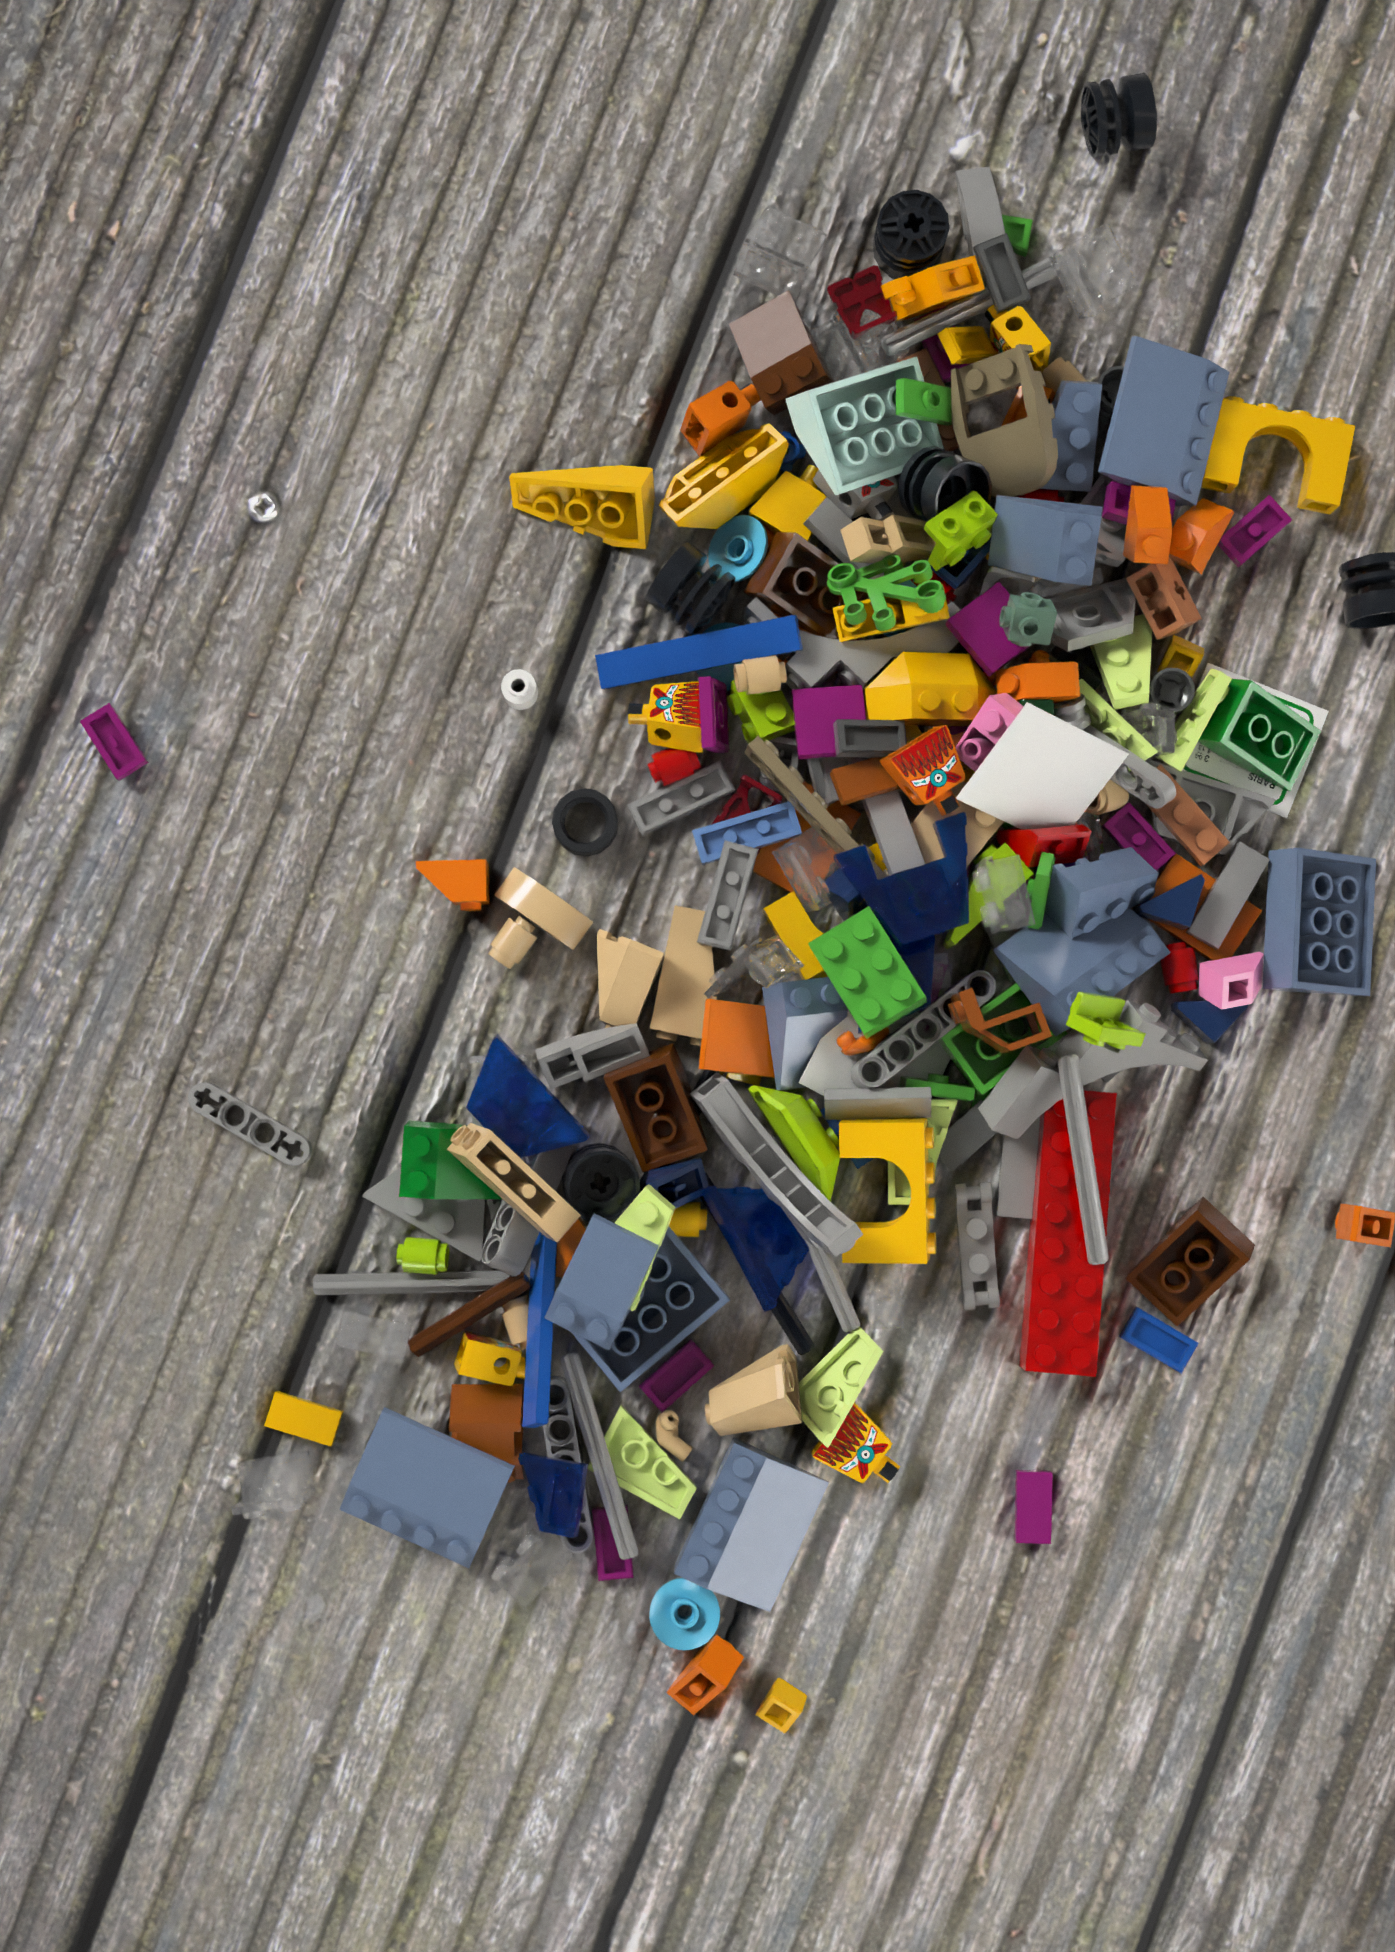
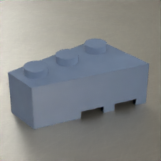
M1061 380L1051 403L1053 404L1056 417L1052 419L1053 437L1057 438V466L1051 479L1040 489L1091 492L1102 384L1097 382Z
M1132 847L1100 854V860L1089 862L1086 858L1077 859L1075 866L1067 868L1062 863L1053 865L1045 913L1071 939L1084 932L1089 933L1093 931L1099 924L1111 918H1118L1133 906L1148 902L1154 895L1158 872Z

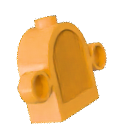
M975 255L934 265L909 277L904 276L881 285L885 300L889 299L892 312L897 311L896 322L928 313L985 290Z

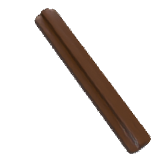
M523 1271L517 1276H509L408 1340L411 1352L417 1357H421L524 1293L531 1287L529 1278Z

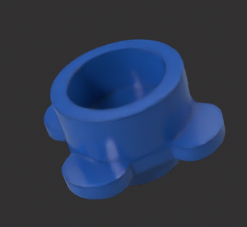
M783 431L780 434L789 443L787 449L789 453L785 455L780 471L790 472L793 469V464L798 459L805 457L806 449L804 445L799 444L792 437L790 432Z

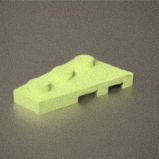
M1144 614L1134 616L1133 634L1090 645L1114 710L1149 703L1152 629Z
M1211 668L1196 690L1191 704L1182 711L1158 747V753L1153 755V757L1182 772L1217 705L1228 694V685L1232 678L1219 670Z
M1083 679L1079 680L1080 694H1083L1086 700L1084 710L1090 715L1091 726L1144 761L1158 753Z
M860 1326L847 1334L799 1382L802 1421L827 1448L830 1446L884 1352Z

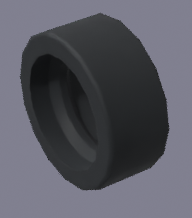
M582 788L570 791L559 800L554 808L552 825L555 836L563 848L575 855L591 856L599 854L612 844L617 835L619 822L615 807L607 796L597 790ZM583 802L593 803L598 806L606 819L605 830L602 835L595 841L588 843L578 842L571 838L565 827V818L568 811L576 804Z

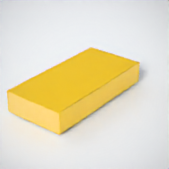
M982 326L946 327L938 333V337L952 365L975 363L996 355Z
M276 1391L264 1426L332 1447L344 1411Z

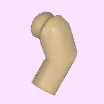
M672 1410L664 1411L658 1415L656 1420L657 1442L683 1462L693 1447L679 1438V1417L677 1413Z

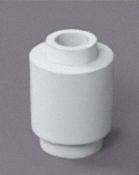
M521 669L512 670L504 676L501 690L508 705L517 710L530 708L538 697V688L533 676ZM520 684L525 685L523 691H513V688L515 686Z

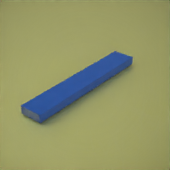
M791 615L598 654L595 657L601 689L605 690L742 663V660L802 651L803 647L797 615Z
M539 1232L531 1252L530 1266L531 1287L529 1289L522 1427L536 1428L549 1423L553 1322L544 1317L555 1295L557 1242L546 1238L541 1232Z

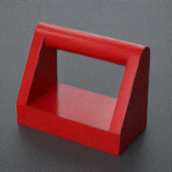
M1075 824L1042 829L998 831L996 838L1000 845L1006 843L1025 865L1030 868L1038 867L1042 852L1054 854V865L1073 863L1077 859H1082L1092 831L1084 824Z

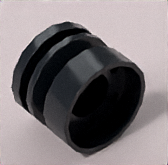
M1146 73L1119 78L1117 91L1110 79L1101 81L1100 86L1096 81L1084 84L1081 98V125L1086 146L1092 158L1104 156L1105 152L1109 155L1118 153L1121 140L1128 152L1153 147L1156 140L1157 112L1153 87Z
M907 190L890 197L883 205L877 220L873 239V253L879 268L893 279L904 276L909 277L940 263L950 229L948 213L943 204L930 193L920 190Z
M936 446L922 448L912 455L902 470L898 486V496L901 506L905 511L927 522L972 491H977L989 504L992 492L989 472L982 464Z
M686 542L671 556L648 589L645 601L662 614L669 612L676 605L679 606L674 623L679 626L690 617L685 631L692 636L696 635L706 624H709L722 609L736 577L727 572L717 581L722 571V566L719 564L713 565L703 573L702 569L707 555L690 542Z
M1395 552L1369 554L1341 564L1339 567L1340 577L1347 579L1342 582L1341 590L1346 593L1358 594L1343 602L1345 625L1348 628L1354 629L1395 625Z
M600 1142L584 1145L574 1151L561 1178L563 1192L569 1204L587 1222H590L595 1213L615 1223L640 1192L638 1173L627 1156L615 1146ZM600 1173L603 1178L608 1177L603 1180L604 1186L601 1188H597L595 1184H590L595 1181L594 1175Z

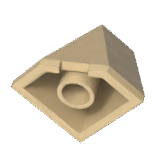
M599 929L597 933L600 1021L606 1023L605 1028L638 1024L663 963L664 953L623 936L613 937L612 933Z
M788 1344L779 1346L709 1390V1404H705V1417L708 1425H712L720 1436L802 1423L797 1357Z

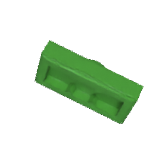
M908 378L896 380V415L946 426L952 425L951 388Z
M1041 853L1035 879L1029 878L1025 899L1032 900L1027 924L1028 928L1039 930L1042 927L1055 862L1054 854Z
M928 1073L927 1079L901 1076L899 1088L931 1087V1096L971 1101L974 1100L975 1094L974 1087L948 1082L949 1076Z

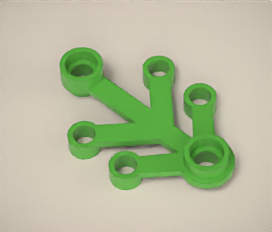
M892 554L884 557L881 561L860 569H855L850 563H841L834 566L828 573V589L833 594L842 595L845 603L843 611L847 622L851 625L860 624L867 618L864 604L857 600L855 590L868 593L874 610L872 618L876 629L879 631L889 630L896 624L893 610L887 607L884 596L918 603V606L927 613H935L941 610L946 600L941 582L930 580L933 572L930 563L926 560H918L911 564V566L904 568L900 556ZM881 573L884 574V576L879 577V578H876V579H874V580H873V579H869V578L874 577V576H876V575H878V574H881ZM911 579L919 584L916 588L898 585Z

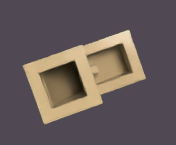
M515 867L494 894V896L513 910L528 918L572 950L576 948L593 924V921Z

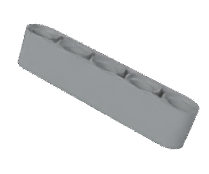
M981 970L975 971L958 981L878 1044L872 1051L859 1059L852 1066L851 1079L858 1088H876L885 1083L958 1025L943 1010L946 1000L953 1002L951 996L969 989L971 981L975 979L982 984L984 990L981 997L976 996L978 1005L981 1007L995 994L996 981L989 972ZM919 1021L925 1022L929 1026L931 1033L928 1039L921 1038L916 1032V1026ZM895 1042L902 1046L904 1055L901 1061L891 1057L889 1053L891 1043ZM865 1064L875 1067L877 1077L874 1082L864 1079L862 1068Z
M550 1103L546 1104L539 1111L520 1158L556 1191L580 1134L582 1122L579 1117ZM504 1200L500 1204L484 1243L481 1260L484 1264L514 1277L524 1270L540 1231Z
M553 1375L551 1376L550 1385L557 1384L561 1386L565 1396L559 1402H549V1423L543 1425L561 1541L568 1551L581 1553L586 1551L593 1541L594 1525L574 1404L566 1379ZM556 1420H564L570 1426V1433L567 1436L558 1437L552 1432L551 1424ZM562 1455H569L575 1460L576 1468L570 1472H564L558 1467L557 1459ZM569 1490L578 1492L582 1502L576 1507L566 1505L562 1498L565 1492ZM574 1526H581L586 1530L588 1537L582 1542H575L569 1537L568 1530Z

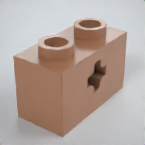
M1169 558L1168 564H1149L1126 578L1157 640L1175 635L1202 619L1171 558Z

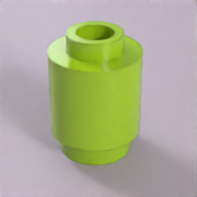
M406 1237L404 1244H399L397 1248V1265H402L403 1272L437 1275L439 1271L446 1272L449 1265L450 1247L448 1243H441L440 1239Z

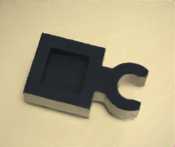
M1055 645L1050 652L1054 658L1061 662H1077L1079 680L1083 679L1092 689L1096 690L1102 683L1103 679L1093 653L1089 648L1085 647L1083 650L1076 649L1067 652Z

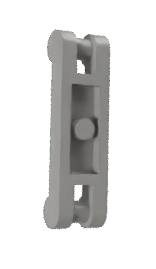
M979 1182L978 1186L966 1187L965 1183L954 1184L963 1309L975 1310V1306L988 1305L989 1309L999 1308L1000 1297L997 1282L990 1182ZM979 1200L980 1210L968 1211L967 1201ZM985 1281L986 1291L974 1292L973 1282Z

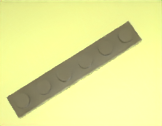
M757 736L747 745L744 753L847 865L865 874H869L874 879L873 894L885 907L889 905L901 893L898 889L899 882L895 877L890 878L886 869L882 871L874 862L875 856L871 850L864 844L858 845L850 836L852 832L848 825L842 819H834L826 810L828 805L818 793L813 792L811 794L802 784L804 779L801 774L792 766L787 768L779 759L780 753L770 741L766 740L764 742Z

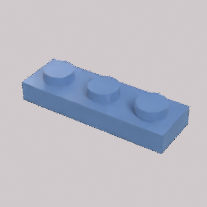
M789 801L692 830L702 865L719 861L725 840L758 849L802 835L795 808Z

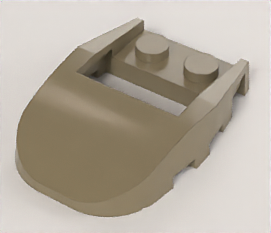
M1019 344L1013 349L962 368L951 370L952 425L962 457L980 463L989 472L992 483L991 496L994 497L997 495L1018 497L1034 492L1048 483L1057 466V438H1054L1052 433V419L1056 417L1053 404L1048 403L1043 388L1046 384L1041 371H1034L1028 354L1034 352L1032 345ZM1022 386L1027 417L971 437L966 414L969 413L968 405Z

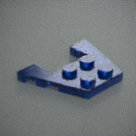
M965 812L935 821L932 824L944 855L942 859L877 879L866 845L833 856L837 866L900 947L969 923V889L966 871V856H968L965 834L967 816Z

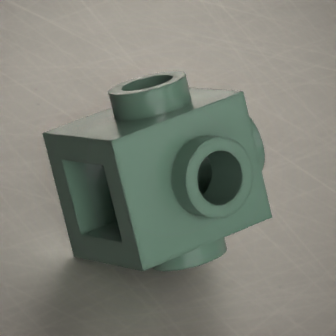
M1024 592L1021 596L1010 594L1008 605L1003 606L1001 609L999 623L1000 627H1003L1008 641L1015 645L1024 647L1031 646L1032 643L1050 645L1057 611L1051 599H1044L1038 594Z

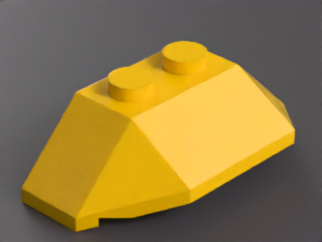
M770 423L761 425L759 429H750L726 437L673 477L666 490L664 499H661L659 503L660 509L678 527L718 529L763 496L774 484L789 446L787 439Z
M902 652L864 689L866 720L905 721V725L969 726L989 695H996L997 690L970 654Z

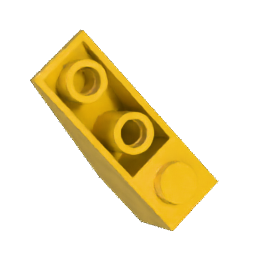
M884 596L887 607L893 610L896 624L889 630L879 631L876 629L872 618L874 610L870 599L860 601L864 604L867 618L857 625H851L847 622L843 611L845 605L833 607L839 642L950 618L946 600L941 610L935 613H927L918 606V603Z

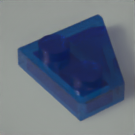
M526 1452L519 1453V1463L524 1465L530 1485L527 1487L529 1497L536 1508L535 1517L539 1531L571 1538L577 1537L588 1464Z

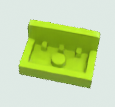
M972 491L926 522L924 530L936 542L928 562L936 571L947 564L950 566L955 565L971 547L974 546L975 549H978L990 539L992 535L990 530L998 514L977 491Z
M735 680L731 681L730 695L727 696L728 706L733 715L738 714L743 723L741 725L742 732L748 744L757 736L765 742L766 740L769 741L795 731L794 713L782 690L746 695L745 692L738 693Z
M1078 992L1070 1007V1014L1066 1022V1026L1084 1034V1041L1099 1047H1103L1104 1043L1122 1050L1125 1049L1126 1045L1141 1047L1146 1033L1119 1021L1125 1000L1099 994Z

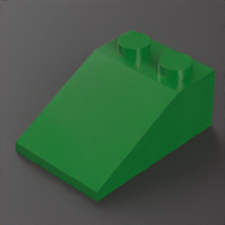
M1232 679L1228 685V694L1217 705L1198 742L1218 756L1285 791H1291L1321 730L1254 681Z
M410 1120L404 1125L399 1197L422 1199H502L447 1150L452 1144L450 1141L451 1137L463 1125ZM481 1126L490 1129L513 1151L514 1129Z

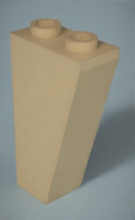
M674 905L650 1024V1030L657 1031L655 1038L676 1042L677 1036L691 1038L690 1045L701 1047L706 999L717 1000L712 946L697 943L705 911Z
M470 1123L468 1126H461L451 1137L450 1141L452 1144L447 1150L546 1238L558 1243L581 1216L490 1129Z

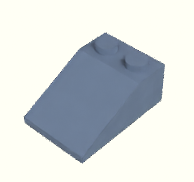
M1002 495L996 496L995 512L998 516L992 528L988 559L989 566L1054 582L1091 586L1102 506Z
M828 977L781 982L762 987L776 1090L782 1091L806 1087L800 1084L799 1081L820 1039L847 1017L848 1009Z
M594 1213L544 1318L609 1350L624 1324L659 1245Z

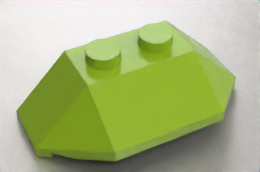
M756 1085L748 1088V1092L775 1134L780 1138L795 1165L831 1202L840 1161V1153L837 1150L839 1139L831 1127L824 1130L818 1118L822 1116V1113L813 1099L810 1098L806 1101L802 1095Z

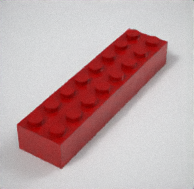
M1084 1090L1105 1236H1107L1117 1093ZM1062 1098L1040 1116L1032 1219H1030L1019 1367L1025 1371L1096 1377L1104 1264L1092 1265L1089 1264L1087 1259L1064 1101Z

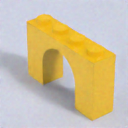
M1227 396L1223 398L1201 488L1230 494L1238 485L1247 443L1258 436L1277 435L1289 440L1298 449L1303 460L1304 473L1297 508L1330 515L1340 506L1355 431L1354 425L1345 424V420L1336 417L1315 418L1312 417L1311 413L1303 410H1294L1292 412L1278 410L1276 405L1269 403L1248 404L1244 403V399L1240 397Z
M878 843L868 847L875 856L874 862L882 871L887 870L886 865L882 862L883 857ZM900 876L895 878L899 882L898 889L901 893L889 905L885 907L875 895L873 900V913L890 940H892V937L889 933L899 927H902L903 931L906 932L921 923L922 920L919 916L926 911L912 885ZM792 891L763 908V914L802 980L828 977L808 945L809 942L824 933L818 930L812 923L795 892Z
M927 1118L843 1119L839 1122L840 1158H880L888 1160L905 1173L911 1187L909 1208L900 1217L887 1222H855L863 1235L856 1240L855 1245L849 1251L842 1254V1263L927 1264L930 1254H936V1233L930 1232V1219H935L936 1203L935 1197H929V1184H934L935 1165L934 1162H928V1149L934 1148V1128L928 1127Z

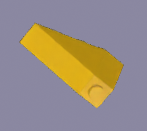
M615 465L511 473L509 476L513 508L549 522L557 520L573 526V531L582 535L584 532L591 533L603 538V543L614 547L646 549L648 547L655 503L653 468Z

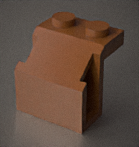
M973 988L952 995L953 1003L948 1004L955 1024L961 1023L964 1031L984 1041L1000 1053L1013 1051L1052 1037L1040 1002L988 1021H984ZM1033 1012H1034L1035 1015H1036V1018H1037L1038 1024H1039V1026H1040L1041 1032L1039 1031V1028H1038V1025H1037V1023H1036V1020H1035V1017H1034V1015H1033ZM1025 1015L1032 1035L1006 1043L985 1029Z
M452 1384L449 1432H452V1438L514 1465L515 1467L508 1483L514 1482L515 1479H524L522 1453L523 1384H513V1386L502 1384Z

